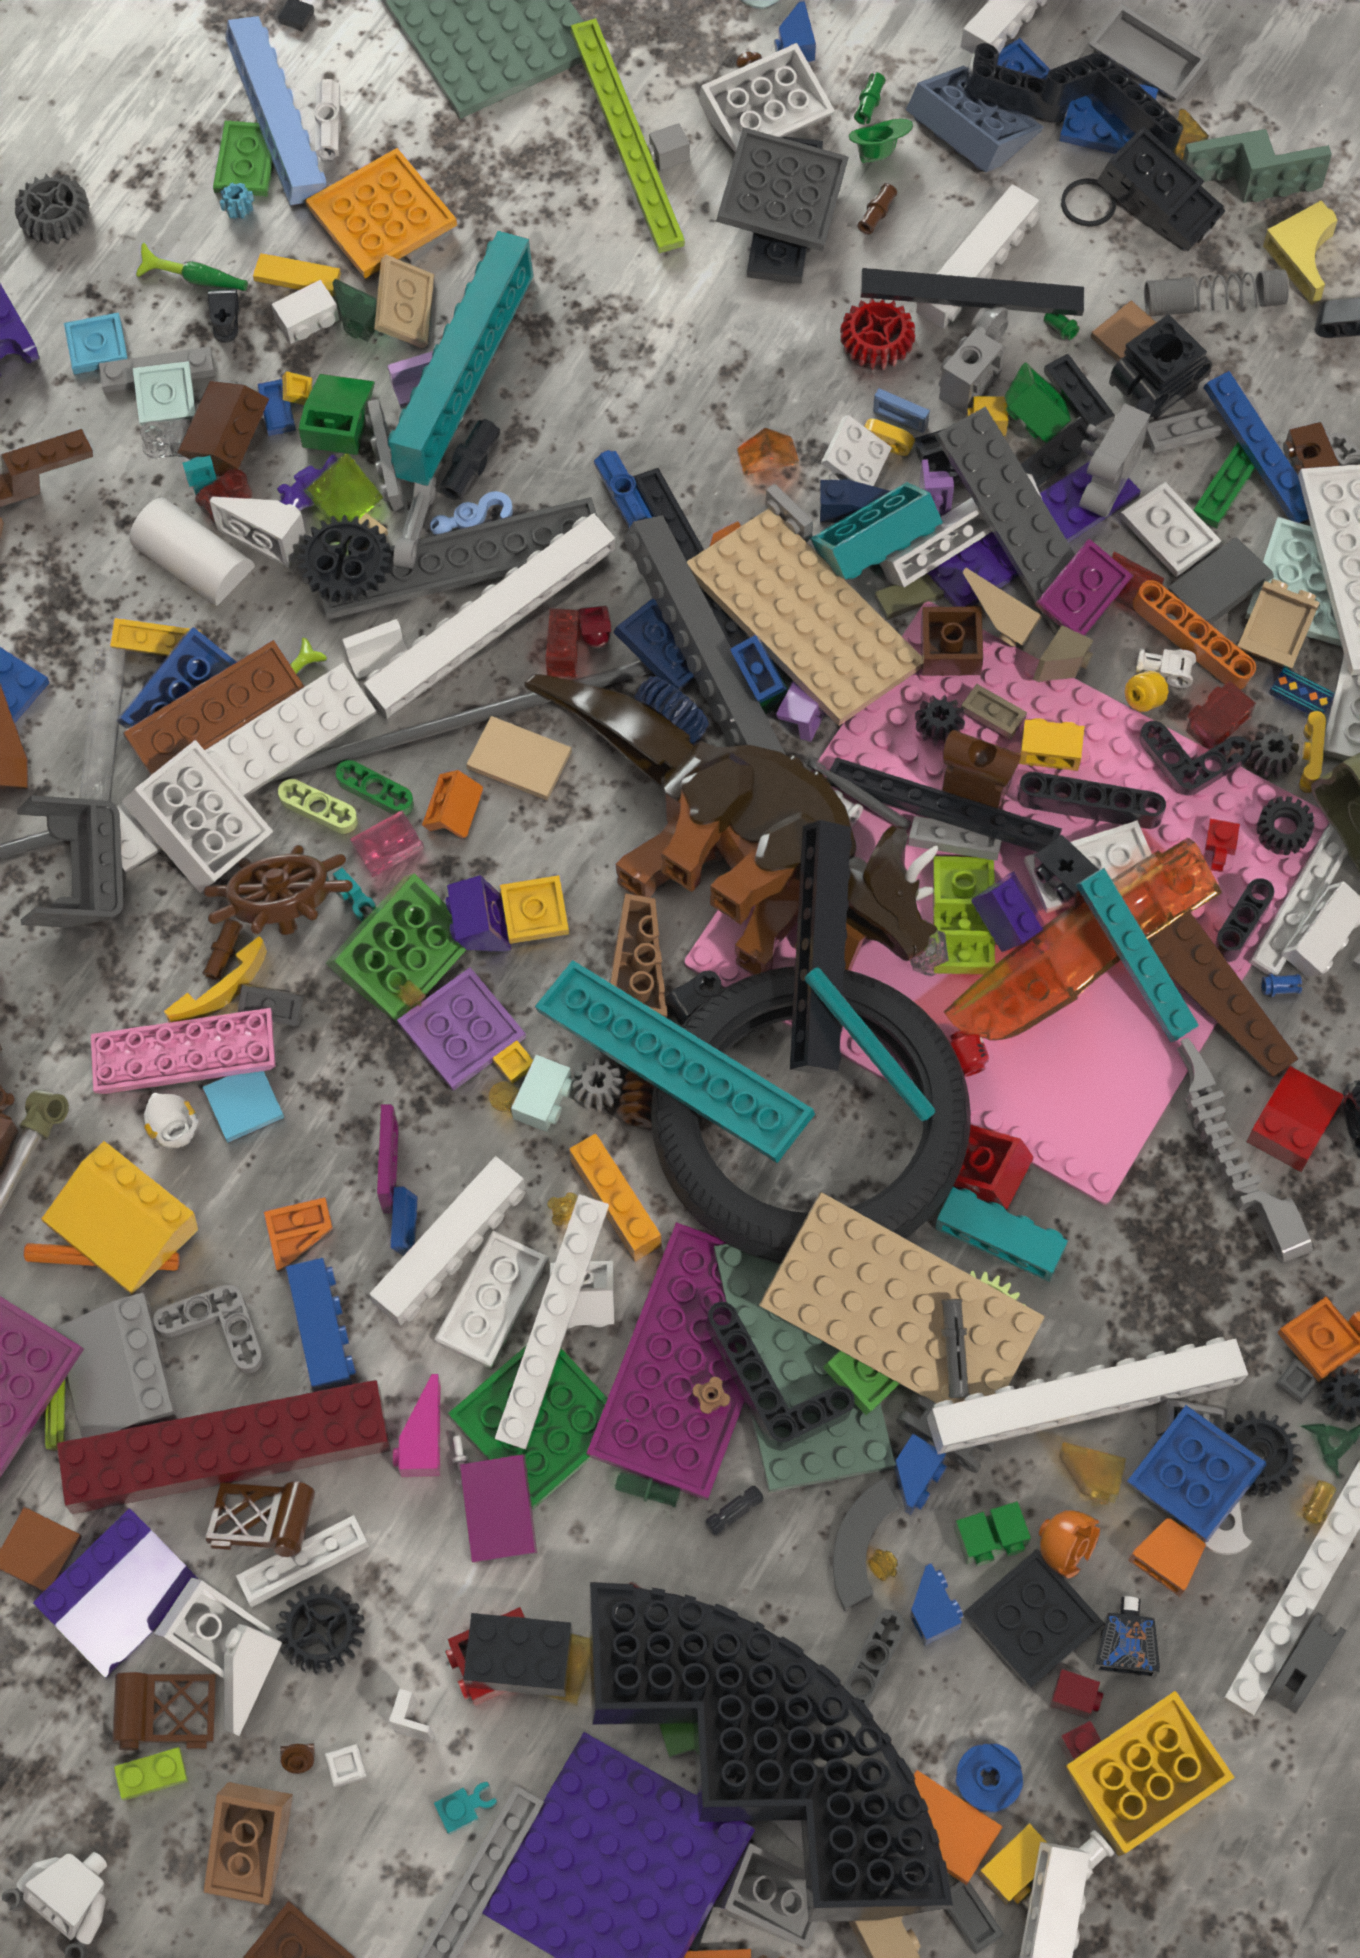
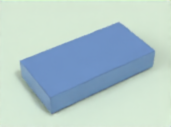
M880 388L874 395L873 406L875 413L921 433L925 432L928 427L930 410Z

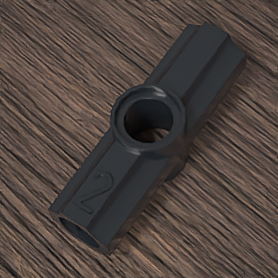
M487 419L478 420L465 443H460L456 447L452 457V465L439 485L440 491L447 498L454 501L462 500L475 476L479 477L484 472L488 462V454L500 435V428L492 421Z

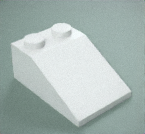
M212 497L210 500L219 532L287 568L291 567L297 555L300 554L299 545L305 544L303 536L306 535L302 514L295 506L291 504L285 505L277 500Z
M191 1578L154 1633L179 1652L223 1680L224 1654L227 1649L225 1642L230 1631L233 1628L236 1629L238 1624L249 1626L276 1640L280 1636L207 1583L195 1578Z

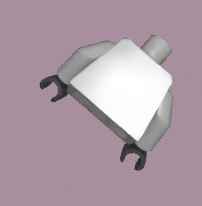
M95 1852L83 1863L72 1854H66L62 1858L54 1857L35 1862L18 1880L16 1889H8L3 1892L2 1901L7 1902L15 1894L16 1903L11 1906L10 1910L18 1911L26 1903L29 1904L68 1939L72 1940L76 1937V1943L68 1945L64 1951L66 1958L70 1956L74 1947L80 1950V1958H87L88 1949L86 1944L92 1942L103 1918L106 1902L103 1895L105 1883L98 1875L107 1867V1863L103 1857Z

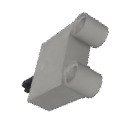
M1150 397L1141 398L1135 408L1124 403L1109 430L1092 424L1088 425L1087 433L1102 440L1099 445L1083 440L1081 444L1082 451L1092 456L1087 473L1093 475L1082 495L1079 503L1080 507L1105 518L1110 513L1113 504L1139 460L1149 418L1155 408V403L1151 401Z

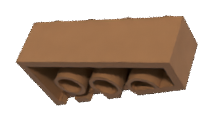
M625 893L609 983L667 1018V1006L665 1005L664 996L665 987L661 967L662 958L658 938L655 898Z

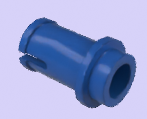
M1270 973L1267 977H1262L1261 979L1262 993L1270 998L1274 997L1275 994H1301L1302 987H1298V984H1302L1300 974L1274 976L1273 973Z

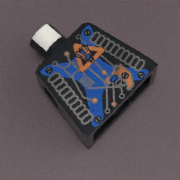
M1129 1596L1121 1597L1120 1614L1108 1613L1106 1615L1093 1663V1671L1156 1678L1160 1672L1155 1619L1140 1616L1141 1599Z

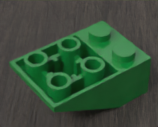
M319 374L305 402L298 428L302 447L358 455L366 423L365 414L369 410L367 402L371 401L375 382Z

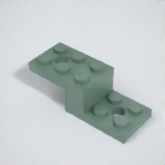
M1261 129L1188 143L1185 146L1182 161L1205 182L1235 177L1243 203L1251 201L1259 202L1277 196L1285 197L1303 191L1311 192L1322 188L1332 153L1329 145L1275 155L1267 130Z

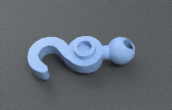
M489 492L480 499L478 505L471 502L460 504L455 509L454 516L448 518L445 515L433 517L430 523V530L434 535L450 532L456 527L463 529L483 524L488 508L492 505L503 507L500 519L512 517V502L503 492Z

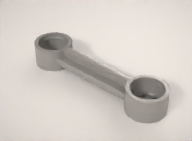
M434 476L428 486L418 483L414 484L413 501L402 536L401 538L398 537L394 549V566L410 569L414 567L417 543L428 507L433 504L435 498L436 477Z

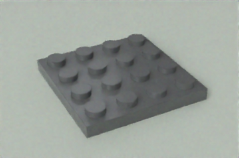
M743 127L716 222L823 252L849 156Z

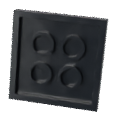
M1038 1548L963 1613L1029 1689H1032L1104 1625V1622L1065 1578L1046 1564Z

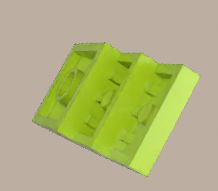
M934 856L933 925L938 929L933 934L934 973L995 975V940L971 901L995 884L994 860L978 857Z

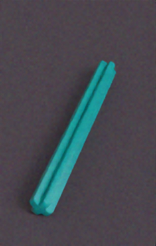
M818 967L811 970L805 976V981L921 1121L929 1119L935 1113V1108L822 970Z

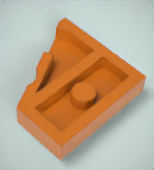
M325 1197L264 1212L278 1272L283 1271L286 1266H289L333 1230Z

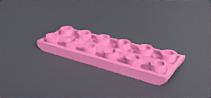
M266 1008L91 1034L94 1093L108 1094L271 1070L276 1067L272 1009Z

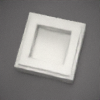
M358 1744L325 1754L335 1788L367 1778Z

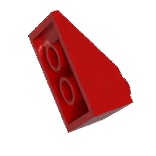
M1289 1066L1252 1128L1246 1142L1302 1173L1344 1096L1342 1093Z
M970 1125L966 1156L953 1187L958 1190L961 1188L968 1189L975 1193L978 1199L987 1203L996 1202L1007 1210L1034 1156L1021 1138Z

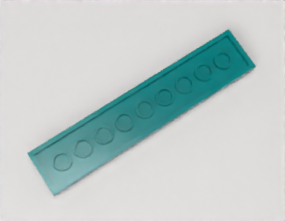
M574 960L570 962L535 1005L537 1012L776 1163L780 1161L815 1116L814 1109Z

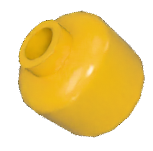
M1145 671L1128 680L1124 693L1127 703L1134 710L1147 712L1163 705L1168 697L1169 690L1165 678L1160 673Z

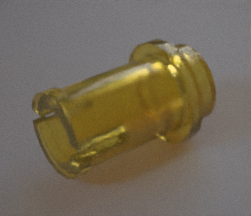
M1321 1480L1316 1483L1308 1504H1304L1302 1507L1304 1512L1302 1516L1305 1520L1316 1525L1326 1520L1328 1516L1326 1510L1333 1495L1336 1493V1488L1332 1484Z

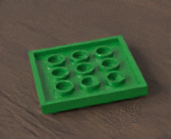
M526 1346L448 1413L449 1418L487 1460L525 1455L533 1510L592 1459L586 1454L608 1399L562 1348L557 1357L526 1450L495 1439Z

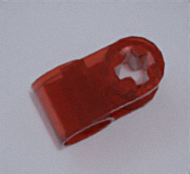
M232 469L227 471L223 476L201 489L195 498L196 503L199 506H204L210 513V519L214 523L215 519L210 505L212 497L251 499L252 490L248 478L242 470Z

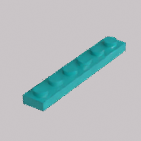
M1105 868L1098 870L1076 884L1169 1041H1177L1198 1027L1199 1024Z

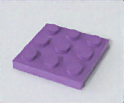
M471 967L397 1019L400 1028L452 1091L493 1063L492 1058L517 1040L520 1043L526 1038V1033Z

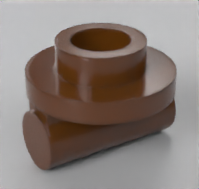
M297 1743L281 1746L280 1761L282 1767L288 1772L295 1774L308 1771L314 1764L315 1744Z

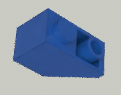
M914 1434L911 1435L899 1454L894 1467L904 1509L909 1515L913 1513L915 1508L920 1510L923 1508L931 1494L926 1491L932 1480L938 1483L947 1468L943 1464L946 1454L938 1455L936 1447Z
M932 1563L925 1566L909 1616L924 1646L959 1630L962 1624L960 1619L964 1617L958 1602L955 1599L951 1601L945 1591L948 1588V1583L942 1571H935Z

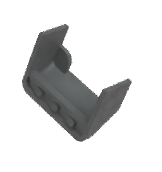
M31 795L17 809V815L46 816L47 829L51 836L57 840L71 841L73 897L58 898L52 903L50 908L35 907L21 919V925L72 927L109 920L117 916L123 909L120 813L116 805L106 800Z

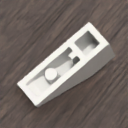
M238 1624L236 1629L233 1628L230 1631L225 1642L227 1649L224 1654V1730L238 1736L241 1734L282 1644L281 1641L242 1624Z

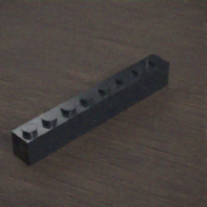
M823 820L804 825L802 831L790 1070L817 1075L839 1071L841 1061L840 1036L843 1026L805 981V976L814 968H820L844 997L843 976L846 967L844 957L847 939L846 917L849 907L847 899L848 881L850 879L849 858L852 847L851 827Z

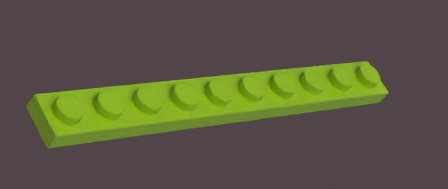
M597 19L571 25L572 37L658 254L684 247L685 239Z

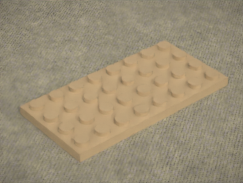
M768 508L688 560L687 563L698 585L750 637L757 635L769 657L840 726L922 669V656L843 578L837 576L828 563L800 535L794 534L784 524L785 521Z
M822 1192L817 1196L758 1305L908 1389L927 1397L936 1404L946 1400H952L954 1404L963 1402L966 1398H949L945 1337L941 1333V1329H944L943 1304L941 1300L962 1299L963 1324L967 1328V1335H964L970 1395L976 1393H983L984 1396L993 1395L996 1390L1009 1385L1045 1318L1042 1314Z

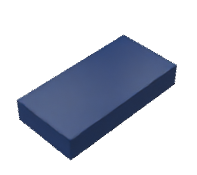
M282 379L257 384L259 393L269 398L263 412L268 436L296 431L291 404L283 400Z
M404 1186L394 1187L390 1246L402 1256L415 1244L418 1197Z

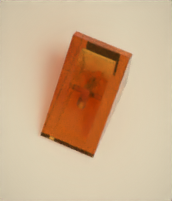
M763 428L737 448L743 475L799 463L792 437L768 428Z

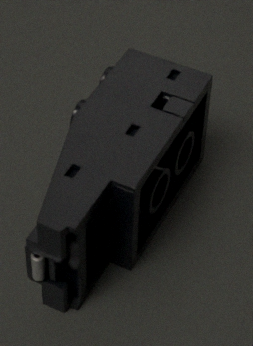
M1144 126L1108 161L1097 180L1102 187L1138 219L1187 251L1197 243L1199 244L1201 240L1204 241L1212 232L1216 222L1225 213L1224 206L1202 187L1205 181Z

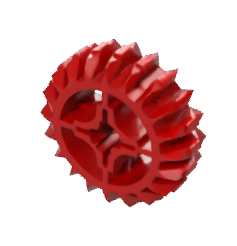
M871 298L868 304L861 300L858 307L852 305L850 313H845L840 326L841 345H844L845 354H850L852 361L860 359L859 364L861 367L866 363L870 364L872 370L876 365H880L884 370L887 363L895 367L897 360L904 361L906 354H910L912 345L915 342V324L912 322L911 314L905 313L904 305L896 308L894 300L889 304L885 303L884 299H881L880 302H875ZM862 325H866V327L862 328L861 332L856 333ZM899 333V337L891 343L889 340Z

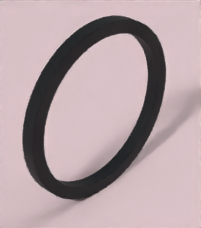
M1091 178L1079 179L1069 184L1064 190L1061 199V207L1066 217L1078 225L1088 227L1098 226L1107 222L1115 213L1117 205L1116 198L1097 182V179ZM1079 185H1096L1103 188L1110 195L1112 208L1105 217L1099 220H1081L1072 215L1067 209L1065 202L1067 194Z

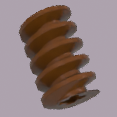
M629 1070L625 1075L626 1083L622 1087L624 1094L620 1096L621 1105L617 1108V1115L629 1125L652 1128V1122L647 1116L651 1117V1107L649 1105L652 1104L654 1085Z

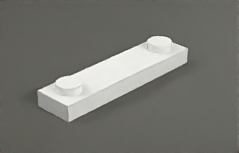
M353 1515L304 1540L302 1549L298 1554L291 1557L275 1555L236 1575L249 1605L253 1607L368 1548L369 1544Z

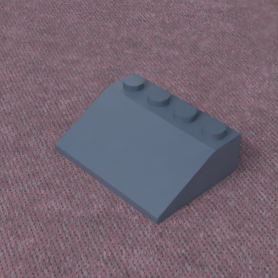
M964 65L918 82L906 111L913 115L917 122L931 129L936 137L945 140L954 147L958 154L964 155L974 163L977 169L984 172H989L1002 166L1043 129L1041 124L1026 113L970 96L964 87L967 67Z

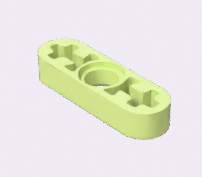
M288 779L280 784L278 795L281 804L285 808L341 834L350 833L357 827V814L351 805L296 779ZM294 790H297L299 797L292 796L288 799L287 792L292 793ZM321 800L326 803V808L318 813L311 811L310 805L314 801ZM348 814L349 821L344 820L342 823H339L338 816L344 817Z

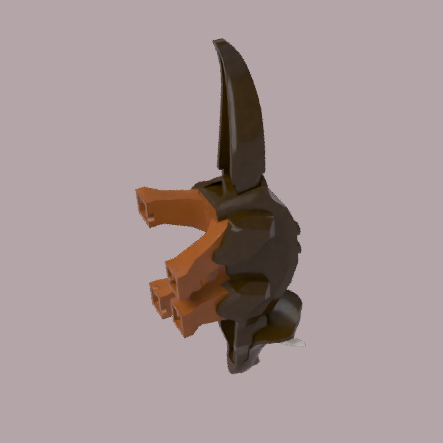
M541 674L531 675L524 682L526 689L558 704L579 717L656 785L663 786L665 815L668 824L660 834L625 854L615 864L618 885L633 895L650 898L657 887L672 879L690 892H693L700 884L702 865L719 862L725 858L732 870L719 876L710 885V905L740 925L748 918L751 908L755 906L743 936L735 944L736 964L752 975L772 970L774 950L798 923L803 826L823 820L851 827L846 806L827 782L826 777L817 770L811 772L803 767V763L796 756L790 755L788 757L782 752L753 745L716 747L703 741L695 742L692 745L689 734L650 707L629 696L564 678ZM892 825L883 833L868 863H866L861 858L856 857V842L851 828L852 847L849 858L850 879L848 881L847 897L849 907L846 923L865 936L864 939L878 941L904 961H909L927 949L929 937L938 930L935 925L922 919L916 901L934 892L932 887L925 886L919 888L920 881L919 879L916 881V878L920 871L934 858L938 851V846H933L919 856L907 870L905 866V847L908 835L903 827Z

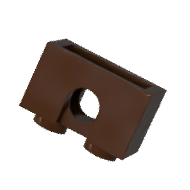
M1322 422L1288 431L1286 441L1283 443V451L1287 459L1290 458L1294 462L1295 466H1293V469L1297 475L1301 469L1340 466Z

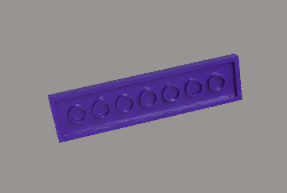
M1089 461L1041 492L1040 495L1067 542L1070 543L1140 496L1141 490L1128 478L1106 518L1080 507L1079 503L1082 495L1093 475L1087 473ZM993 532L927 573L944 592V597L953 607H972L980 602L963 574L965 568H968L999 589L1019 576Z

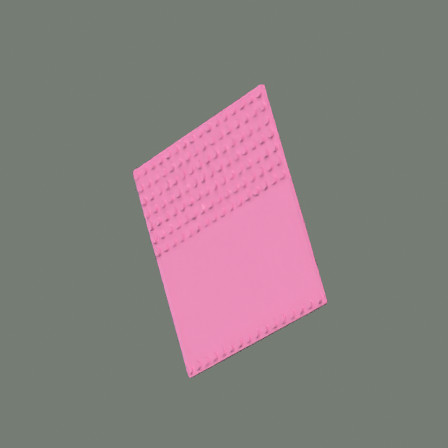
M929 601L922 605V607H939ZM922 607L902 635L920 655ZM983 629V665L981 675L922 676V669H920L845 721L820 757L821 764L827 770L831 769L836 757L942 791L947 767L943 762L945 743L939 740L938 744L934 746L932 738L923 741V732H917L915 728L917 723L915 713L917 710H920L922 701L929 702L932 695L937 700H941L942 696L946 695L947 702L956 699L958 702L957 708H961L962 703L976 684L1026 711V719L1028 720L1041 718L1047 722H1073L1079 726H1085L1082 757L1078 771L1018 764L1000 809L1061 828V835L1069 842L1122 825L1023 807L1018 801L1017 794L1020 780L1024 774L1040 772L1151 791L1162 795L1166 801V809L1161 824L1153 829L1141 828L1160 871L1159 877L1118 891L1147 939L1189 910L1215 944L1220 929L1248 884L1257 878H1263L1271 882L1275 893L1268 911L1240 956L1235 961L1228 962L1241 981H1243L1252 964L1248 963L1329 824L1320 808L1241 766L1194 795L1186 796L1179 793L1140 743L1139 736L1143 725L1154 720L1075 678L1043 682L1033 680L1040 660L1017 647L1011 646ZM964 713L965 726L960 732L1020 754L1025 720L1010 740ZM1167 728L1192 760L1209 751V749ZM1149 732L1148 738L1154 737L1158 741L1159 734ZM1167 752L1163 755L1164 761L1169 764H1175L1179 761V757L1173 752ZM1215 760L1205 762V767L1209 771L1216 772L1221 769L1220 764ZM1184 776L1183 782H1190L1193 785L1196 776L1191 779ZM832 787L833 790L840 791L843 794V798L851 803L863 806L862 814L852 827L857 848L856 857L868 863L881 836L894 824L843 790ZM1032 787L1026 788V790L1031 793L1039 792L1037 789ZM1056 793L1060 798L1068 797L1065 793ZM1282 796L1283 801H1286L1287 796L1292 797V803H1296L1297 799L1301 800V807L1303 808L1307 804L1310 808L1308 814L1313 813L1314 816L1312 822L1315 823L1309 842H1307L1303 849L1300 847L1299 852L1295 854L1291 850L1289 855H1284V850L1281 849L1279 854L1273 853L1275 847L1271 846L1267 850L1265 848L1266 841L1262 843L1259 841L1260 834H1257L1256 829L1262 809L1271 800L1275 803L1277 797ZM1086 798V799H1085L1086 801H1088V802H1090V803H1096V802H1098V801H1097L1096 799H1094V798ZM1115 803L1119 808H1127L1123 803ZM885 804L910 821V826L906 830L908 839L905 847V866L908 870L910 865L919 856L929 850L908 846L914 816L929 817ZM1145 808L1149 813H1157L1153 808ZM1280 817L1274 821L1275 828L1281 833L1292 834L1297 830L1295 822L1289 818ZM1210 818L1240 824L1235 855L1227 854L1223 872L1211 870L1213 851L1205 850ZM1002 841L998 860H994L995 883L1014 871L1043 919L1044 927L1042 931L1025 943L1001 952L995 942V975L934 973L933 935L929 937L927 949L909 961H904L878 941L864 939L851 971L875 978L909 997L935 1021L949 1042L952 1041L950 1036L961 1030L967 1029L969 1034H980L989 1054V1061L985 1064L986 1069L970 1077H965L970 1099L971 1125L1021 1138L1034 1156L1031 1162L1032 1165L1097 1202L1106 1205L1113 1198L1188 1073L1177 1051V1048L1181 1046L1180 1041L1188 1038L1200 1053L1217 1022L1211 1016H1208L1201 1009V1006L1172 979L1199 1026L1177 1041L1170 1042L1087 903H1083L1077 909L1068 906L1046 913L1024 863L1025 856L1038 852ZM937 851V853H936V855H935V856L972 857V856H966V855H960V854H954V853H948V852H942V851ZM933 859L920 871L916 878V881L918 879L920 881L919 888L925 886L933 888ZM932 893L916 901L922 919L933 924ZM1252 894L1258 900L1265 899L1261 894ZM755 906L751 908L748 918L741 925L717 910L685 958V966L697 974L703 971L715 972L721 979V988L723 989L737 981L752 976V974L736 964L735 944L743 936ZM1238 917V920L1241 923H1250V921L1247 918ZM797 923L774 950L772 969L795 966ZM1222 941L1227 947H1235L1232 941ZM792 1020L781 1021L792 1027ZM843 1027L840 1036L841 1056L888 1082ZM882 1043L886 1050L891 1054L895 1061L900 1065V1067L912 1080L909 1072L907 1071L903 1063L889 1048H887Z

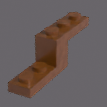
M79 429L1 454L0 507L40 495L39 474L92 458L93 450L83 430Z

